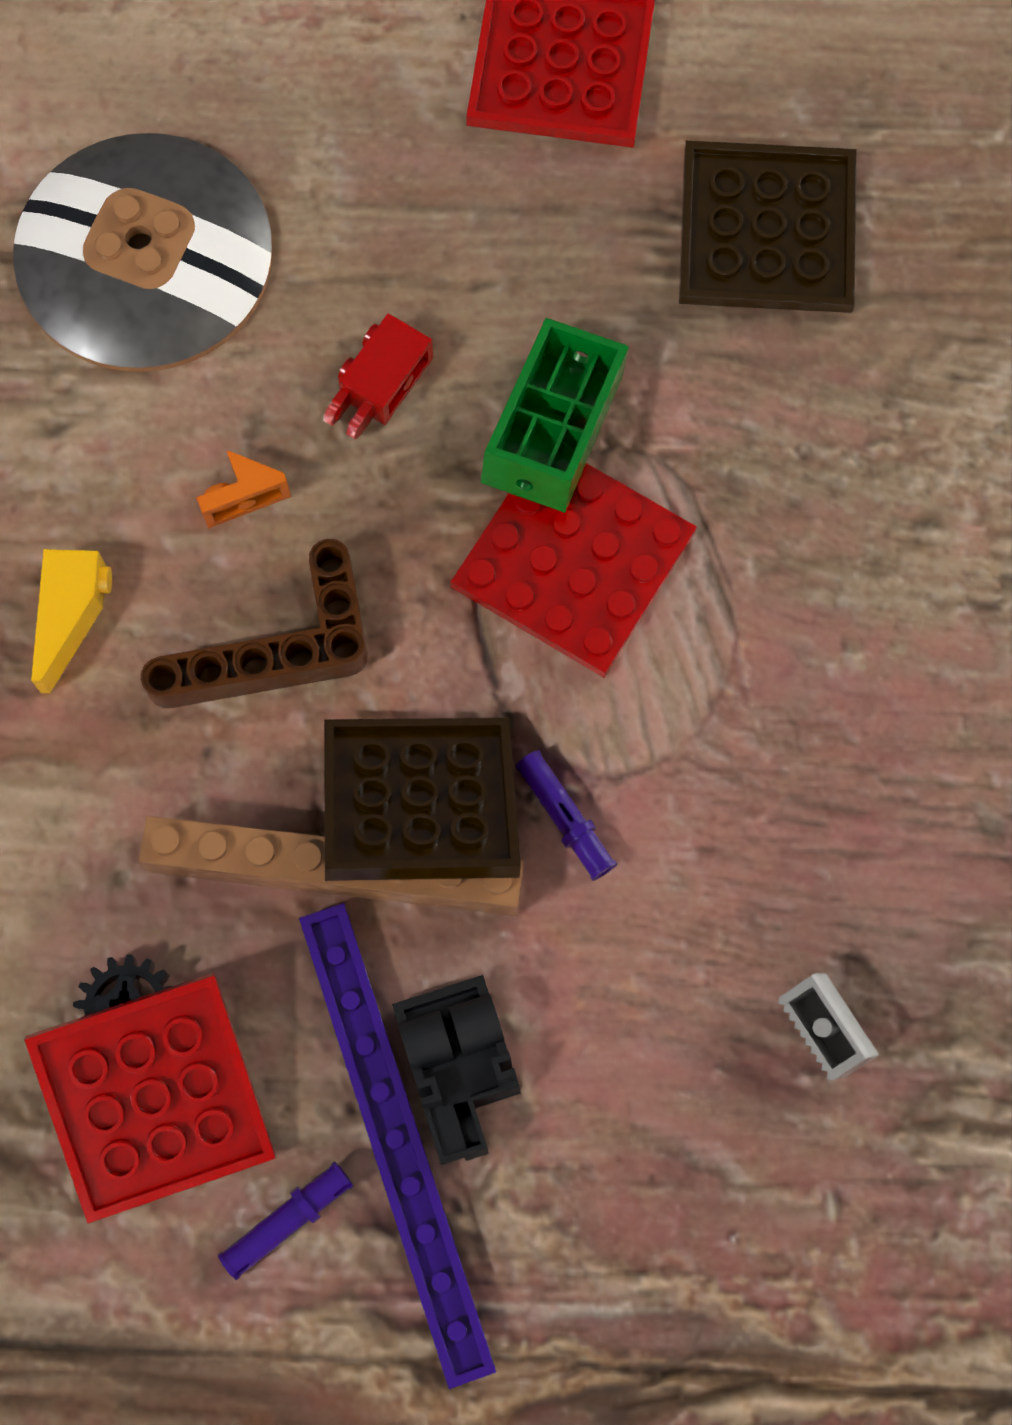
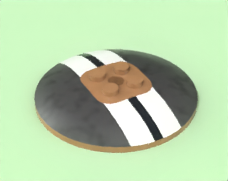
M156 133L128 134L109 138L81 149L57 165L40 182L27 201L18 222L13 247V265L21 297L29 313L42 331L58 346L77 358L107 369L129 372L159 371L190 363L214 351L233 337L247 322L263 297L271 272L273 256L272 234L266 210L256 189L241 170L226 157L203 144L179 136ZM137 234H147L151 237L150 243L142 249H134L129 246V241Z

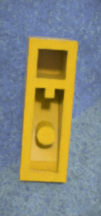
M43 549L31 676L32 683L40 693H51L102 611L104 593L110 594L112 570L110 566H106L99 551Z

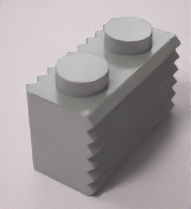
M815 973L779 997L778 1004L785 1005L784 1012L790 1013V1021H795L794 1029L801 1030L800 1037L806 1038L805 1045L811 1046L810 1053L817 1055L816 1062L822 1063L821 1070L828 1072L827 1079L837 1080L846 1078L879 1056L826 974Z

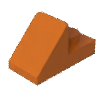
M226 451L237 482L232 484H215L209 487L203 495L196 497L208 529L290 498L291 494L284 473L237 453Z

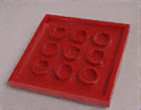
M486 0L466 115V126L634 148L655 0Z
M586 463L565 513L508 493L450 581L452 589L605 678L692 540L697 526Z
M215 972L27 1035L24 1039L87 1224L276 1159V1153Z

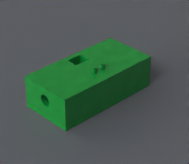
M545 318L485 449L480 483L565 513L622 380L629 346ZM576 351L583 352L588 357L580 356Z

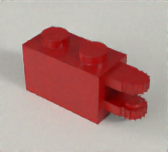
M387 313L379 325L375 323L369 328L362 342L363 348L356 358H348L341 367L338 374L340 390L326 408L323 420L333 426L341 419L350 405L357 408L358 411L350 420L346 430V434L353 439L360 437L372 419L386 425L433 359L432 339Z

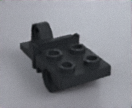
M481 975L392 1004L441 1165L462 1158L468 1161L489 1154L475 1108L521 1094L494 1003L488 992L484 976Z

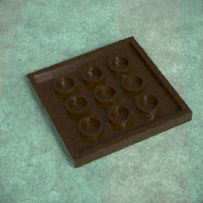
M686 140L683 170L679 304L852 313L855 306L857 149Z
M509 718L324 720L325 881L520 878L521 863Z

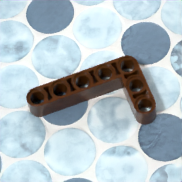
M323 539L318 541L309 553V565L320 628L158 656L150 659L144 665L140 679L149 698L159 707L175 708L348 677L359 673L367 663L368 653L354 574L347 547L336 539ZM328 559H338L342 562L341 567L333 572H326L320 569L321 564ZM337 600H343L350 604L349 609L340 615H334L327 611L328 606ZM343 643H352L358 647L356 653L348 658H341L334 654L335 649ZM298 651H308L313 655L311 660L303 666H295L289 662L291 656ZM253 659H263L267 662L265 669L258 674L246 673L244 668ZM218 667L221 669V674L215 681L202 682L199 680L201 672L206 668ZM173 675L176 677L173 686L164 691L154 689L156 680L161 676Z

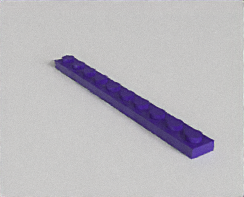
M342 903L300 917L301 927L448 1388L452 1389L496 1373L497 1371L345 904Z

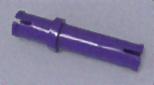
M536 750L522 758L515 765L517 771H520L541 805L564 836L561 839L567 849H573L590 874L592 881L609 873L617 866V863L612 859L594 833L597 827L591 819L586 821L566 789L542 757L541 752Z
M334 1161L329 1168L301 1189L297 1186L290 1192L292 1197L256 1224L254 1228L224 1252H220L218 1254L220 1262L235 1280H238L243 1273L269 1252L277 1248L279 1244L309 1220L315 1223L320 1219L321 1215L319 1212L348 1189L354 1187L353 1183L337 1162Z

